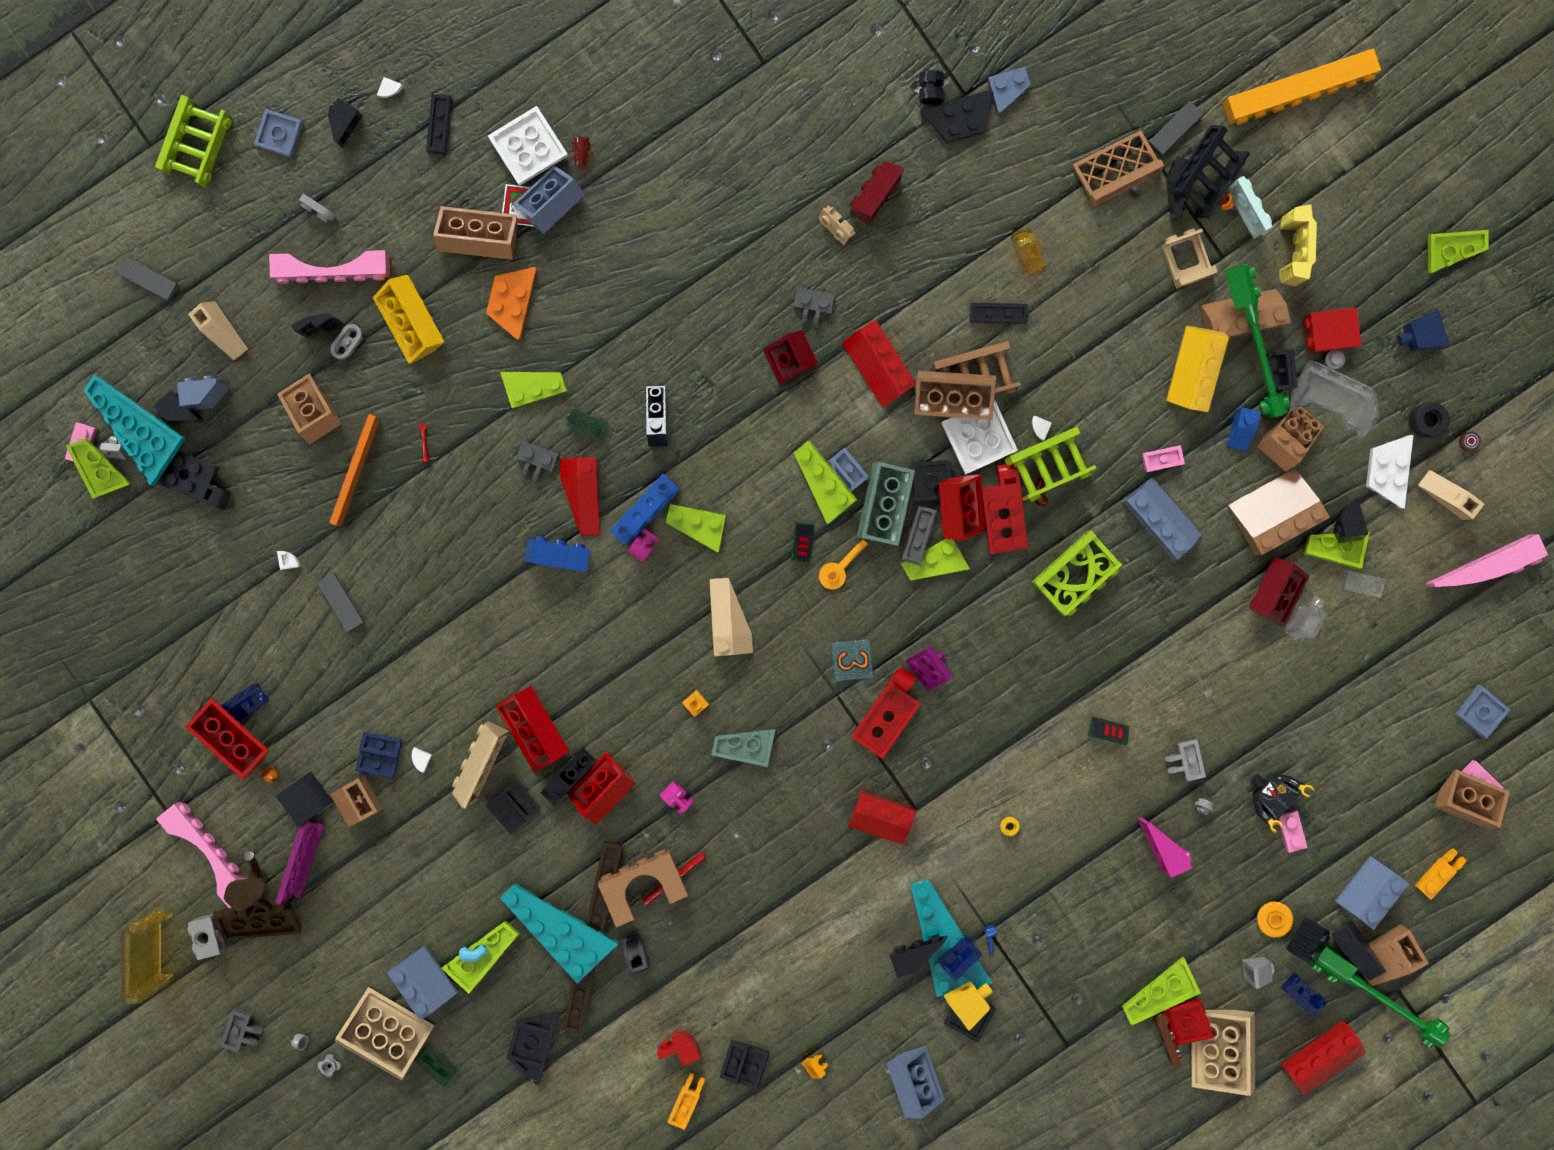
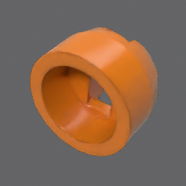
M1225 193L1218 206L1225 211L1230 210L1234 207L1235 200L1231 194Z
M273 766L267 767L261 774V777L268 783H273V779H278L279 776L277 769Z

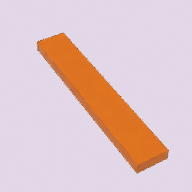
M369 414L332 513L331 524L342 526L380 418Z

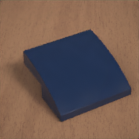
M364 732L355 771L394 779L402 740Z

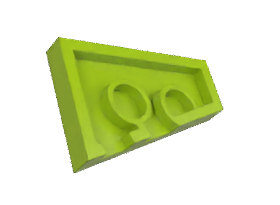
M1489 230L1429 234L1428 273L1436 272L1441 268L1488 250Z
M500 372L512 409L567 392L562 373Z
M87 438L66 445L92 498L131 484Z
M672 504L669 505L667 524L719 553L726 515Z
M1370 532L1362 540L1339 543L1334 534L1309 535L1304 555L1358 570L1362 569Z
M944 539L926 549L921 566L909 562L901 564L910 581L970 569L955 541L952 539Z

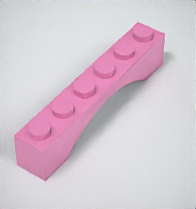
M385 250L365 251L358 258L347 264L329 268L307 265L290 254H269L270 278L279 284H288L292 280H296L297 283H308V280L324 283L327 282V279H334L336 282H346V279L365 281V278L383 281L385 277H391L390 254Z
M181 801L172 805L156 818L168 834L190 841L205 854L215 873L217 895L228 908H231L224 900L227 885L232 881L247 878H243L239 873L237 865L230 862L227 858V853L222 848H219L215 843L214 837L204 830L202 822L191 814V809L187 804Z

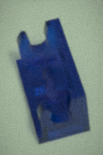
M256 683L251 684L221 706L239 722L270 700L260 685Z
M965 935L938 962L956 982L983 954Z
M1295 972L1280 987L1315 1018L1326 1005L1324 998Z

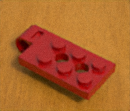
M1007 464L996 466V474L999 485L982 487L989 554L1028 549L1018 468L1014 464L1010 466ZM1003 508H1007L1009 511V515L1005 519L999 517V511ZM1009 527L1011 529L1009 537H1002L1001 531L1003 528Z
M900 666L851 735L854 740L882 759L921 704L906 694L916 680V677ZM886 711H891L894 714V718L889 722L883 719V714ZM881 727L883 734L880 737H874L872 735L873 728Z

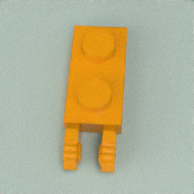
M1454 848L1447 851L1442 858H1439L1415 884V887L1430 900L1457 873V870L1461 869L1466 863V859L1461 856L1451 866L1448 864L1457 855V851Z
M691 1072L685 1085L682 1086L667 1120V1123L683 1130L686 1129L705 1078L701 1077L697 1083L696 1090L690 1089L689 1086L694 1079V1074Z

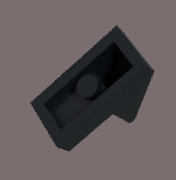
M640 933L621 939L629 974L633 975L649 969L650 959L645 953Z

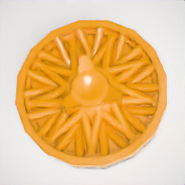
M1269 902L1259 909L1257 924L1265 935L1281 937L1291 930L1293 915L1285 904Z

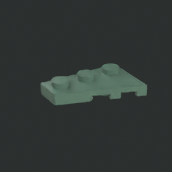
M775 729L715 736L711 755L768 767Z

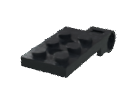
M177 451L170 462L173 465L172 471L168 473L165 469L156 484L210 506L225 510L232 492L213 485L220 467ZM188 470L189 477L184 480L183 472Z

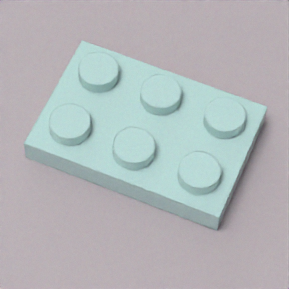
M1243 176L1229 186L1227 193L1231 194L1234 198L1236 209L1253 239L1273 227L1271 224L1272 220L1264 212L1260 198L1255 196L1251 182Z

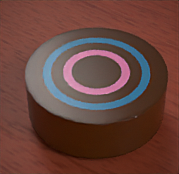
M1473 431L1463 433L1459 438V445L1465 451L1476 450L1481 444L1480 436Z

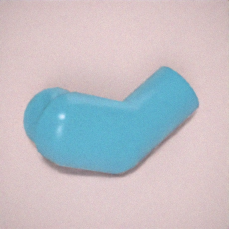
M484 944L475 951H469L468 948L463 947L459 950V958L464 962H477L489 950Z

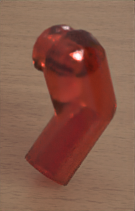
M1038 478L1035 484L1036 491L1046 486L1043 478ZM1041 493L1042 498L1035 500V503L1038 506L1044 507L1048 504V498H1046L1044 493Z

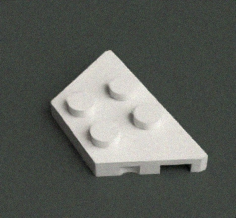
M1408 435L1370 449L1366 487L1373 492H1377L1385 500L1391 501L1400 509L1405 508L1413 435Z

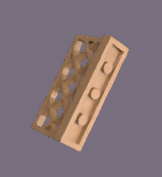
M1140 130L1074 163L1072 168L1090 197L1089 202L1092 207H1095L1161 174L1164 164L1161 159H1157ZM1139 138L1142 143L1141 149L1130 146L1131 141ZM1114 149H1126L1124 158L1113 155ZM1128 150L1139 153L1137 161L1126 158ZM1141 154L1150 156L1152 162L1148 164L1139 162ZM1101 156L1109 158L1107 166L1097 164V158ZM1111 159L1122 162L1120 170L1109 167ZM1124 163L1135 165L1134 171L1130 173L1122 171ZM1083 165L1091 166L1090 175L1082 173L1079 167ZM1094 167L1105 170L1103 178L1092 176ZM1107 171L1118 174L1117 179L1114 181L1106 180ZM1090 180L1101 182L1100 188L1092 191L1089 186Z

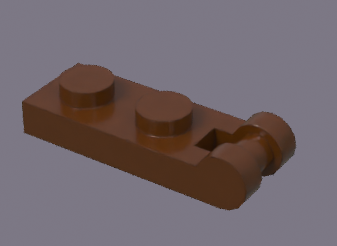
M1163 1012L1153 1015L1170 1064L1174 1068L1180 1067L1179 1059L1182 1056L1178 1047H1174L1173 1041L1175 1037L1172 1030L1167 1027L1169 1023L1168 1017Z

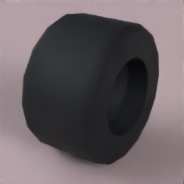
M1429 402L1419 405L1409 415L1410 429L1419 437L1430 438L1441 435L1449 426V413L1439 403ZM1426 413H1430L1434 417L1433 427H1427L1424 423V415Z

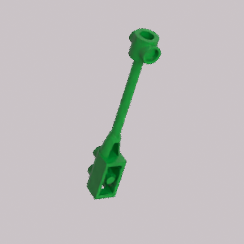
M1249 263L1225 269L1235 310L1243 308L1247 321L1251 326L1269 396H1266L1264 401H1260L1263 415H1268L1270 418L1284 415L1288 412L1287 408L1291 407L1288 396L1284 397L1283 393L1276 392L1258 324V297L1262 295L1259 285H1254L1253 278H1257L1254 266L1250 267Z
M1329 944L1321 947L1319 951L1320 957L1310 965L1316 972L1321 973L1323 970L1328 973L1326 977L1334 984L1340 981L1341 983L1364 990L1419 1027L1421 1029L1420 1035L1423 1037L1421 1040L1428 1047L1432 1048L1433 1045L1442 1047L1447 1043L1450 1036V1027L1438 1018L1435 1021H1422L1368 985L1356 973L1358 968L1347 956Z

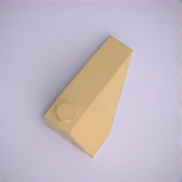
M710 579L714 656L753 653L752 633L730 579Z

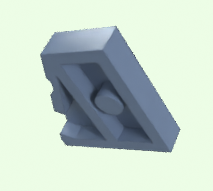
M1025 67L994 75L987 79L992 90V97L998 115L1030 87Z
M846 447L830 459L832 469L851 492L870 477Z

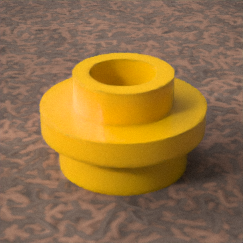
M1006 817L1000 824V829L1006 836L1016 835L1020 828L1019 822L1014 817ZM1012 823L1013 827L1012 829H1007L1006 825Z

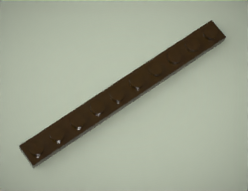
M608 841L603 843L586 924L589 927L604 933L609 909L598 883L602 876L608 873L612 875L617 873L623 848L621 844ZM596 966L578 983L573 979L562 1030L581 1034Z

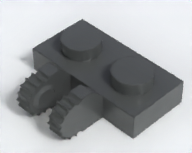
M797 287L793 308L804 310L801 324L806 325L808 311L816 312L813 326L817 327L820 313L831 315L835 295Z
M522 441L516 459L526 462L521 477L526 478L532 464L537 466L533 474V481L537 482L542 469L554 471L559 454Z
M234 1008L231 1011L220 1047L239 1052L243 1043L257 1046L260 1040L253 1036H246V1033L248 1031L254 1034H262L263 1028L250 1024L252 1013Z

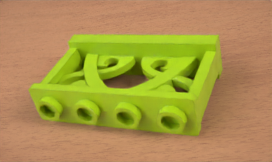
M1090 530L1032 581V584L1039 589L1062 616H1071L1078 610L1077 606L1081 602L1084 604L1092 597L1091 593L1095 589L1098 591L1106 584L1105 580L1108 577L1112 578L1120 572L1119 567L1122 564L1096 537L1094 532ZM1092 541L1102 553L1093 555L1089 543ZM1081 554L1082 559L1086 557L1087 560L1078 562L1076 556ZM1099 557L1106 558L1109 562L1108 568L1105 571H1101L1099 567L1104 563H1095V559ZM1068 562L1077 566L1088 564V575L1085 584H1066L1069 578V570L1066 565ZM1059 571H1062L1065 574L1062 582H1059L1062 579V577L1059 578L1057 576V573ZM1095 574L1099 575L1100 577L1094 581ZM1048 583L1057 588L1054 597L1043 584ZM1061 590H1065L1063 593L1064 600L1067 595H1070L1072 598L1071 602L1067 605L1059 602L1058 596ZM1075 591H1083V592L1077 597V594H1076Z

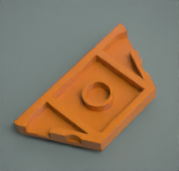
M535 267L495 276L486 314L517 340H521L537 274V268Z

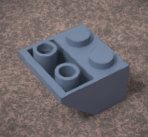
M204 376L203 380L186 378L184 382L177 383L179 405L192 410L214 408L230 388V383L223 381L222 378H216V376Z

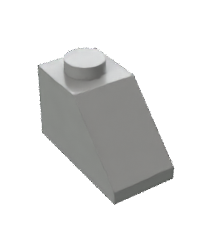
M1265 957L1242 959L1244 979L1254 988H1261L1273 981L1274 966Z

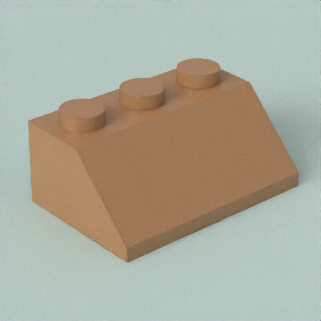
M1454 770L1439 790L1435 808L1487 830L1501 828L1510 792L1459 770Z

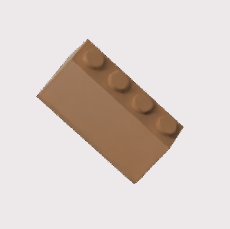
M441 206L433 234L436 251L513 260L516 247L518 216L515 214Z
M1277 289L1261 292L1262 296L1258 297V324L1260 332L1283 327L1291 323L1287 304ZM1232 299L1201 305L1206 329L1224 332L1229 338L1252 334L1251 326L1247 321L1243 308L1235 310Z
M918 371L915 415L992 420L996 376Z

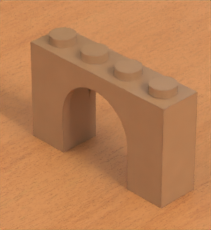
M661 850L655 853L653 858H642L632 867L627 865L620 868L616 874L608 873L601 877L598 886L616 927L633 921L635 918V914L626 896V887L637 876L650 875L659 880L670 904L688 897V891L670 850L666 852Z

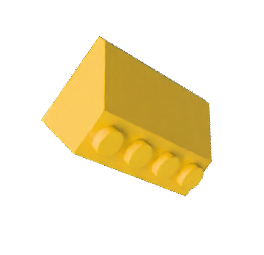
M408 275L389 279L373 296L376 305L409 364L436 351L444 343L441 333L438 331Z
M1192 326L1185 327L1167 401L1188 409L1209 412L1229 336L1226 333Z

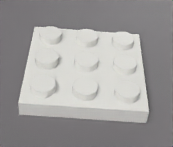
M537 106L488 135V138L519 186L568 157L567 152Z
M995 399L992 420L952 417L941 422L964 475L1018 451Z

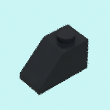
M337 98L336 102H333L329 107L328 118L333 139L341 148L346 144L361 120L362 115L357 109Z
M169 391L154 406L158 411V417L165 422L202 423L204 421L195 410L179 405V396L176 392Z
M1355 498L1347 504L1334 524V535L1339 543L1362 540L1368 535L1359 498Z

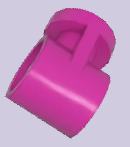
M645 528L642 530L643 537L638 536L628 549L630 554L643 563L654 549V546L651 545L653 541L656 543L659 541L658 537Z
M675 781L660 794L661 798L670 807H679L677 812L680 815L693 803L691 798H685L687 793Z

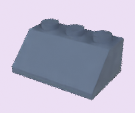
M554 165L517 199L513 205L536 229L544 234L568 210L577 204L585 194L571 176Z
M1369 856L1335 902L1374 930L1409 883Z
M426 945L387 972L419 1020L434 1012L458 993Z
M927 1046L899 1054L886 1063L905 1118L922 1119L945 1101Z

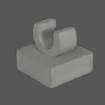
M110 436L109 443H101L100 451L107 458H127L128 453L116 436Z

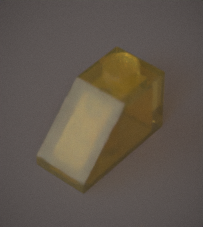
M1028 227L1011 235L1015 252L1029 276L1046 267L1039 239Z

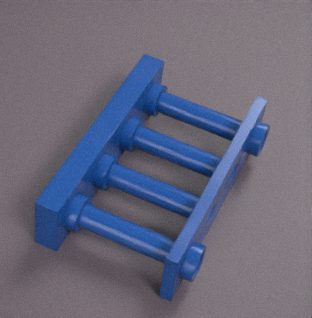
M662 474L615 524L610 532L623 544L629 545L680 489Z

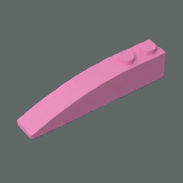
M1539 534L1527 535L1426 583L1427 587L1458 586L1497 578L1511 572L1518 573L1525 569L1524 566L1528 564L1535 565L1542 562L1541 558L1547 556L1548 553Z

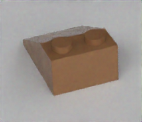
M310 373L277 394L298 434L309 445L342 424L335 410Z

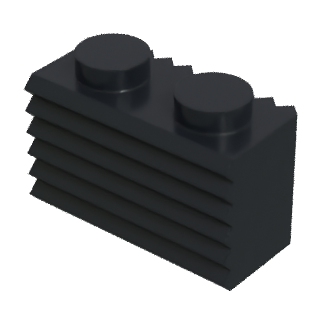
M1305 917L1286 950L1311 965L1312 962H1316L1320 957L1319 951L1321 947L1328 944L1331 932Z

